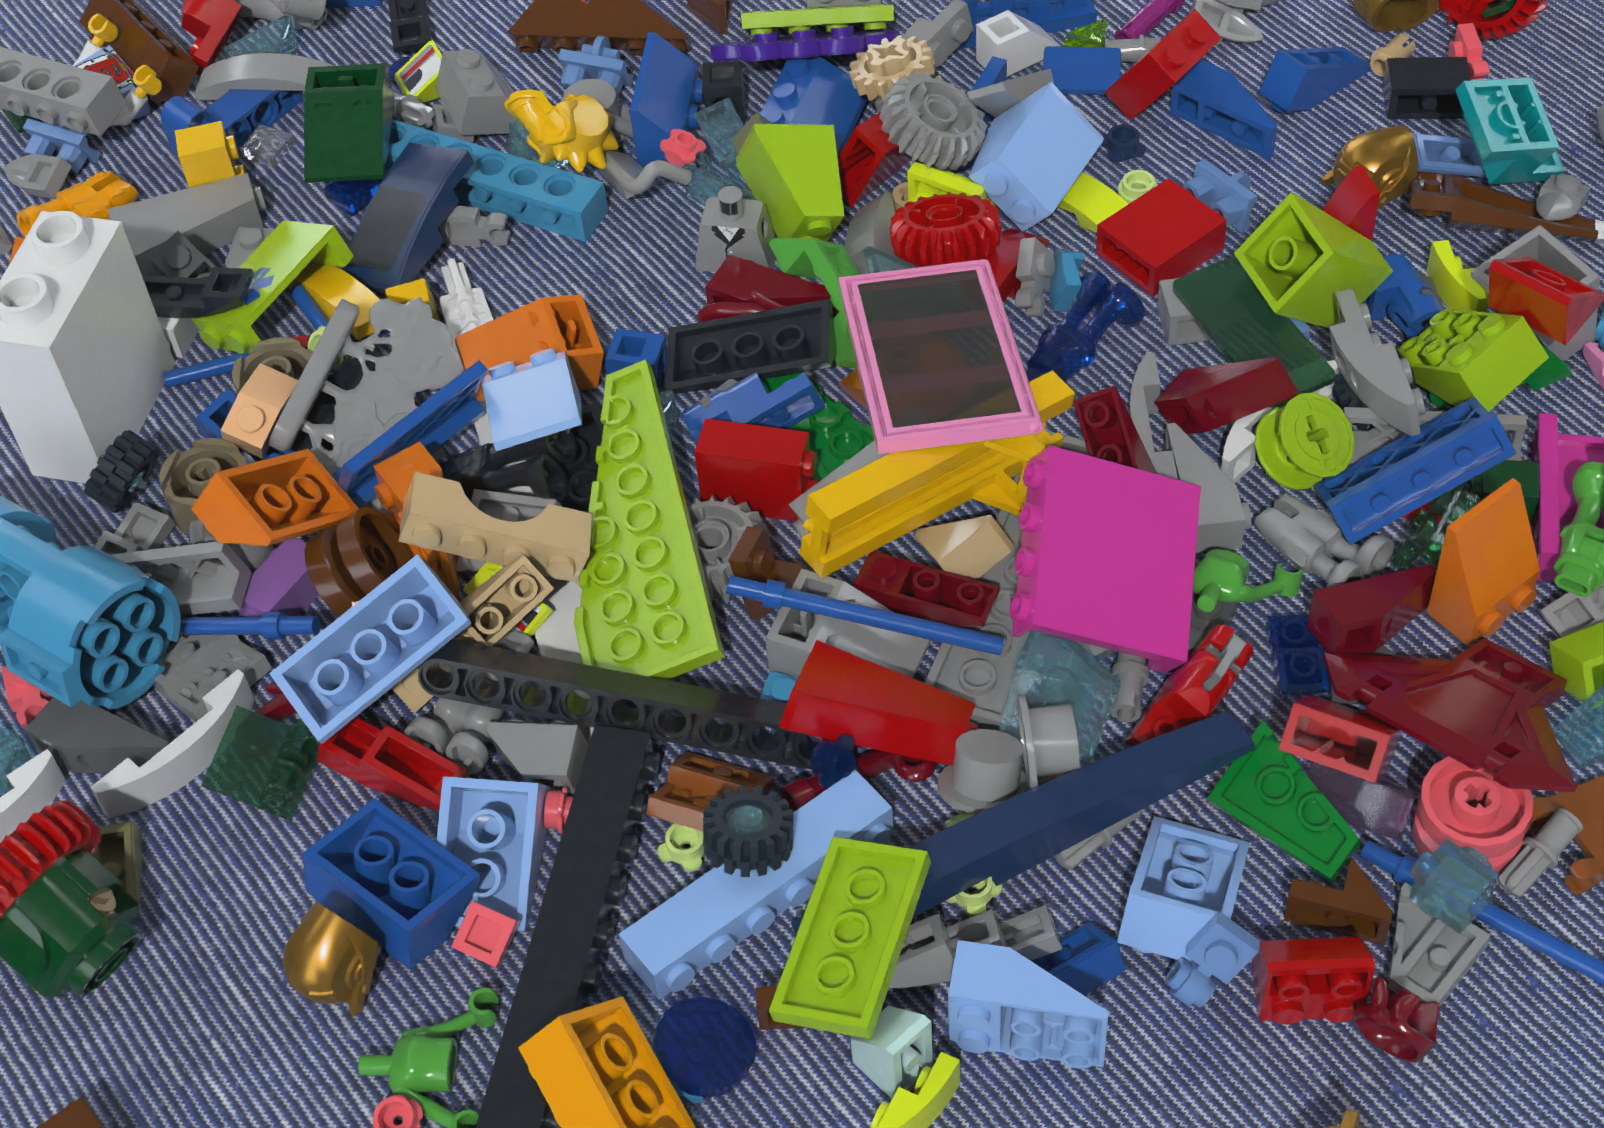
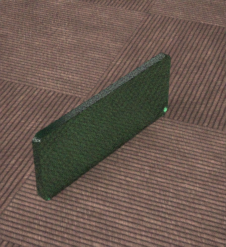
M1230 257L1178 278L1173 282V293L1231 363L1278 356L1299 391L1297 395L1312 393L1334 382V369L1289 317L1277 315L1273 312L1237 258ZM1292 398L1284 400L1270 407L1275 408L1284 405Z

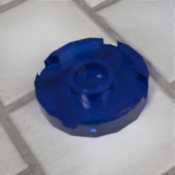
M698 996L680 1000L665 1011L655 1029L652 1050L667 1077L679 1085V1090L689 1095L711 1098L730 1093L746 1078L755 1060L756 1039L750 1023L735 1007L719 999Z

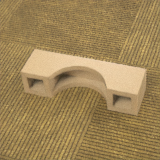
M414 472L403 502L399 542L506 566L523 554L542 575L576 583L590 555L592 514L548 503L545 509L532 519L519 522L504 521L491 517L476 508L465 495L460 482Z

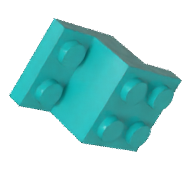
M1532 77L1463 81L1455 90L1464 111L1463 117L1490 185L1545 181L1551 175L1557 176L1565 172L1557 153V149L1560 147Z

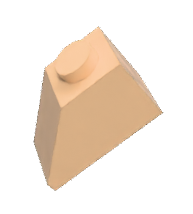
M260 363L240 390L220 430L222 438L232 442L238 448L264 459L270 447L268 441L298 380Z

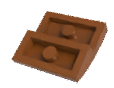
M687 751L670 764L667 783L649 796L646 815L703 831L704 809L706 805L710 806V799L715 795L722 799V791L730 788L733 794H737L738 786L747 785V792L754 793L755 786L764 787V795L767 796L773 787L775 777ZM748 828L738 829L735 831L739 833H745V831Z

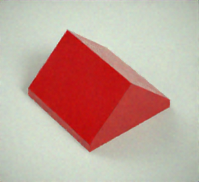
M1529 256L1494 259L1489 267V307L1503 314L1523 316L1530 328L1564 345L1572 339L1604 300V293Z

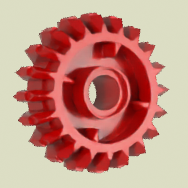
M950 192L946 195L934 193L933 196L927 198L920 196L916 202L909 201L905 203L904 207L895 210V215L891 217L890 240L894 255L899 257L900 262L909 263L910 267L913 268L982 259L987 260L988 255L996 253L997 246L1000 245V237L1002 236L997 207L993 206L990 200L981 199L978 195L967 196L964 192L958 195L950 194Z

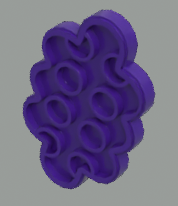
M853 26L830 28L831 33L816 34L815 29L792 31L793 36L778 37L777 32L754 34L755 39L710 45V52L713 61H763L782 58L853 54L867 51V45L869 44L881 45L883 38H887L891 42L900 35V31H854Z

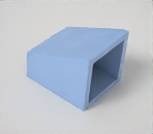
M1050 82L993 119L969 177L974 183L983 186L987 196L1023 232L1054 212L1102 144L1104 137L1059 89Z

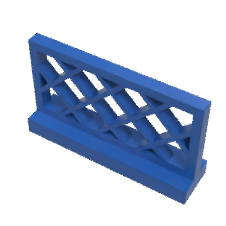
M480 360L349 459L331 475L359 509L368 506L377 499L374 486L379 483L374 465L419 441L432 456L483 416L485 409L475 398L488 369Z
M1472 397L1420 426L1419 435L1410 436L1405 434L1351 464L1336 476L1328 477L1314 486L1351 545L1517 453L1497 415L1492 410L1488 412L1475 397Z

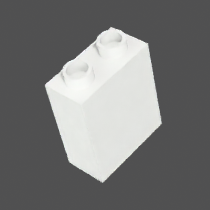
M41 211L0 280V407L32 475L86 483L91 478L89 475L92 469L97 467V461L105 455V450L109 445H113L117 436H121L125 430H131L138 435L165 384L163 372L172 370L175 361L122 222L78 216L70 211Z

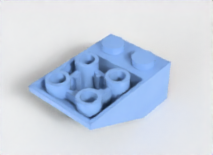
M962 940L957 941L948 993L949 1045L959 1046L961 1049L971 1053H984L988 1050L1009 1053L1013 1057L1024 1061H1034L1039 1058L1062 1061L1067 1066L1078 1069H1085L1091 1066L1104 1067L1109 1013L1107 1010L1010 947Z

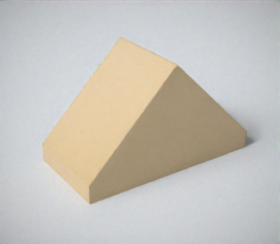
M992 515L917 529L914 535L941 570L975 580L1011 553L1014 546Z

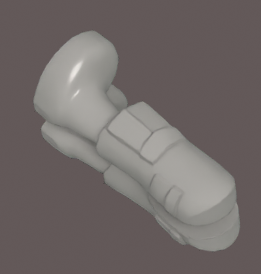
M1284 493L1274 502V508H1266L1254 519L1255 526L1269 544L1278 549L1297 568L1304 569V573L1312 574L1317 572L1326 581L1327 587L1379 576L1388 564L1394 550V542L1381 534L1372 536L1362 546L1355 543L1350 545L1333 516L1323 510H1316L1287 493ZM1335 556L1341 561V563H1338L1329 557Z

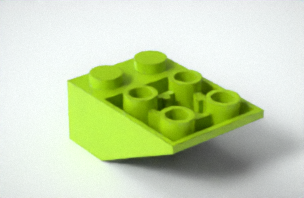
M1445 309L1437 313L1429 321L1430 326L1419 336L1404 342L1398 350L1400 357H1406L1410 367L1413 368L1416 384L1455 407L1475 397L1488 412L1549 358L1523 316Z

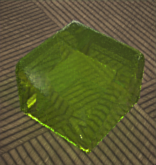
M1099 20L1070 31L1065 37L1064 47H1105L1108 20Z

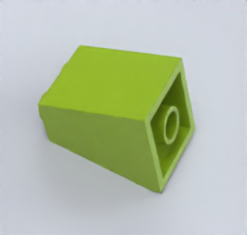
M754 124L736 157V166L755 199L765 203L778 238L817 239L828 242L844 217L834 125Z
M1290 193L1234 252L1275 314L1325 328L1339 324L1336 292L1353 288L1360 305L1393 272L1371 240L1294 193Z

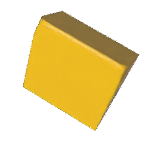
M425 278L385 289L388 299L401 304H405L417 297L422 298L424 303L431 306L432 318L439 321L436 302Z

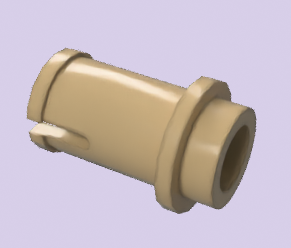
M1404 33L1396 35L1385 47H1380L1372 53L1370 61L1372 71L1376 75L1384 77L1387 58H1407L1415 52V42L1411 41L1404 48L1402 45L1410 36Z

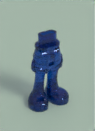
M1099 272L1084 274L1080 278L1082 286L1071 309L1059 324L1050 325L1038 339L1034 355L1027 361L1028 370L1026 375L1028 381L1030 382L1053 370L1067 383L1082 368L1089 366L1095 360L1097 355L1095 347L1114 322L1127 328H1133L1142 322L1146 312L1141 299L1127 285L1121 282H1117L1111 289L1108 278ZM1090 311L1097 312L1086 326L1079 331V326Z

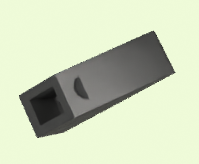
M54 697L24 729L38 755L48 749L57 765L73 773H109L126 758L131 759L140 768L172 742L165 734L153 729L151 732H148L138 727L124 713L115 712V714H112L100 706H88L81 701L73 707H69Z

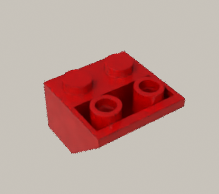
M1360 937L1260 941L1259 953L1252 959L1251 964L1259 1021H1274L1278 1024L1288 1025L1298 1023L1303 1019L1326 1018L1331 1022H1346L1354 1019L1357 1005H1366L1376 967L1373 955Z

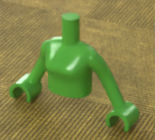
M1214 549L1207 552L1203 560L1194 569L1193 592L1200 595L1197 605L1204 612L1213 611L1218 601L1253 603L1275 594L1293 597L1299 593L1304 569L1299 568V571L1295 573L1287 572L1282 569L1283 563H1278L1273 581L1256 587H1250L1245 584L1250 572L1248 561L1234 552Z
M491 988L477 989L470 995L468 1001L470 1010L437 1025L412 1028L401 1034V1038L397 1040L392 1055H360L358 1064L359 1075L389 1076V1087L394 1095L402 1094L407 1097V1100H416L420 1104L424 1116L446 1128L476 1127L479 1114L475 1110H463L456 1115L419 1093L452 1091L458 1050L455 1038L448 1037L474 1024L484 1028L493 1026L497 1021L496 1014L492 1010H481V1008L487 1005H497L499 1003L497 994Z

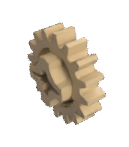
M898 35L891 42L887 38H883L881 45H867V52H858L856 54L857 61L850 62L851 71H849L853 87L857 89L859 96L867 94L868 100L872 101L879 95L883 100L888 90H891L894 83L900 77L907 78L911 72L918 76H921L924 72L929 75L935 74V60L932 49L928 47L925 40L917 42L916 36L904 40L902 35Z

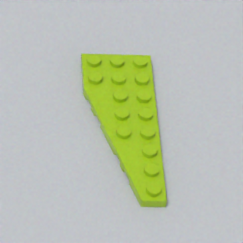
M645 359L606 375L600 419L604 425L601 446H597L595 461L598 464L597 481L592 482L588 513L592 514L590 555L586 561L585 569L582 570L579 578L582 595L580 607L575 608L574 626L583 664L668 680L725 658L653 368Z

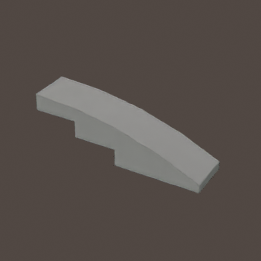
M1047 905L999 923L993 909L947 928L939 914L911 924L889 988H908L951 981L958 940L1010 947L1030 961L1062 950L1055 923Z

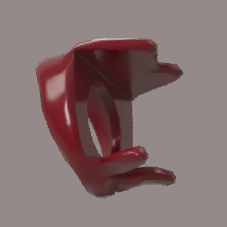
M1376 977L1372 1002L1368 1005H1357L1354 1012V1023L1363 1036L1378 1048L1401 1060L1416 1063L1423 1060L1427 1052L1434 1049L1437 1045L1436 1030L1440 1006L1436 1001L1420 1003V997L1406 989H1400L1388 998L1386 981L1381 977Z

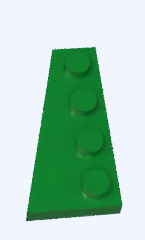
M803 372L765 378L762 381L769 391L772 392L784 382L798 377ZM810 379L821 395L826 407L788 429L809 432L810 450L817 452L814 478L821 481L875 439L872 426L869 424L863 426L850 415L849 408L840 401L835 403L823 394L822 387Z

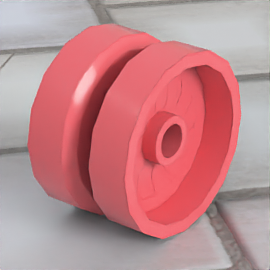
M1449 756L1431 767L1421 785L1419 802L1416 805L1411 835L1418 854L1432 869L1451 879L1468 882L1495 879L1522 849V841L1525 839V834L1533 814L1534 798L1531 791L1527 789H1509L1493 781L1496 773L1485 767L1473 770Z

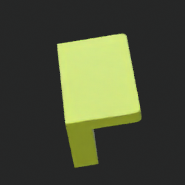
M916 161L907 171L908 201L916 202L920 196L927 198L933 196L934 193L946 195L950 192V194L958 195L964 192L967 196L978 195L981 199L990 200L993 206L996 205L987 196L983 186L974 183L972 179L945 169L943 171L938 170L936 166H930L927 169L926 165Z

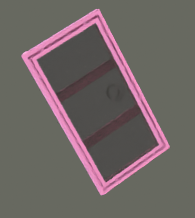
M982 259L838 277L839 291L878 454L1039 434L1043 430V423L988 260Z

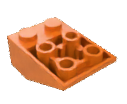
M582 294L539 298L455 337V344L465 370L478 360L487 369L509 361H513L514 366L531 362L530 356L532 354L554 348L556 354L566 351L578 390L598 388L604 352ZM482 385L475 398L477 401L485 400Z
M420 441L373 466L379 483L374 486V491L381 505L387 510L383 515L399 531L403 502L414 472L444 478L442 468ZM408 544L413 557L418 554L440 577L458 602H460L459 573L456 570L458 555Z

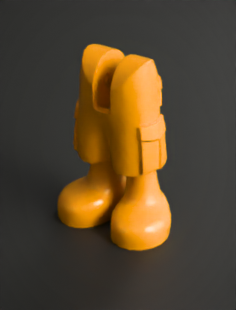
M100 171L87 178L83 183H77L72 187L57 192L56 199L40 205H31L17 213V223L26 238L41 211H70L78 216L110 220L108 209L135 202L138 198V192L131 184L122 180L113 171Z

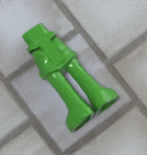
M1595 461L1581 465L1573 477L1572 491L1578 507L1571 524L1565 526L1560 532V554L1554 565L1555 572L1557 573L1555 584L1561 589L1582 597L1589 596L1593 589L1602 585L1604 580V529L1595 526L1604 510V464Z

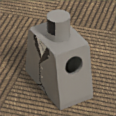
M735 186L724 187L718 192V197L712 196L708 198L699 228L696 270L716 272L729 254L773 269L776 256L768 243L772 238L776 237L765 203L760 200L743 199L742 191Z

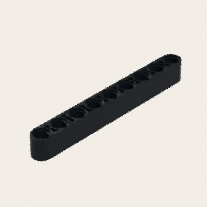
M451 639L425 660L418 671V681L421 687L428 694L436 697L589 727L601 725L649 732L651 739L805 769H820L829 764L837 741L821 738L825 741L824 743H813L806 738L811 735L780 728L779 725L787 703ZM438 663L448 666L452 672L444 671L439 667ZM483 672L493 674L498 681L488 679ZM529 681L539 683L545 690L534 688ZM575 690L586 692L591 699L580 697L576 694ZM621 699L633 701L637 708L626 706L622 703ZM667 709H677L680 712H682L684 716H674ZM713 718H724L731 725L723 726L718 724ZM760 727H771L775 731H777L778 734L772 735L764 733L760 729Z

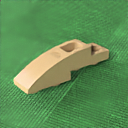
M521 554L459 602L470 619L471 624L453 639L492 647L555 588ZM438 663L439 667L444 671L452 672L448 666ZM422 664L391 688L414 713L433 697V695L428 694L421 687L418 681V671Z

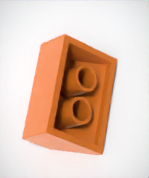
M309 449L216 472L191 510L204 524L207 531L220 543L270 546L336 526L340 520L359 510V508Z

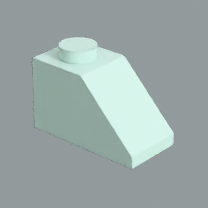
M887 1006L880 1012L872 1039L852 1036L853 1063L891 1099L898 1087L910 1091L915 1087L925 1066L933 1067L931 1021L924 1014Z

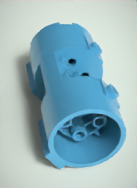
M0 495V645L7 670L69 707H73L81 701L88 706H103L112 710L133 702L155 683L154 679L159 674L163 673L166 667L161 665L160 662L167 651L170 641H178L181 615L175 595L169 588L145 575L138 567L130 566L97 548L75 546L61 550L56 545L54 538L56 531L48 518L43 515H37Z

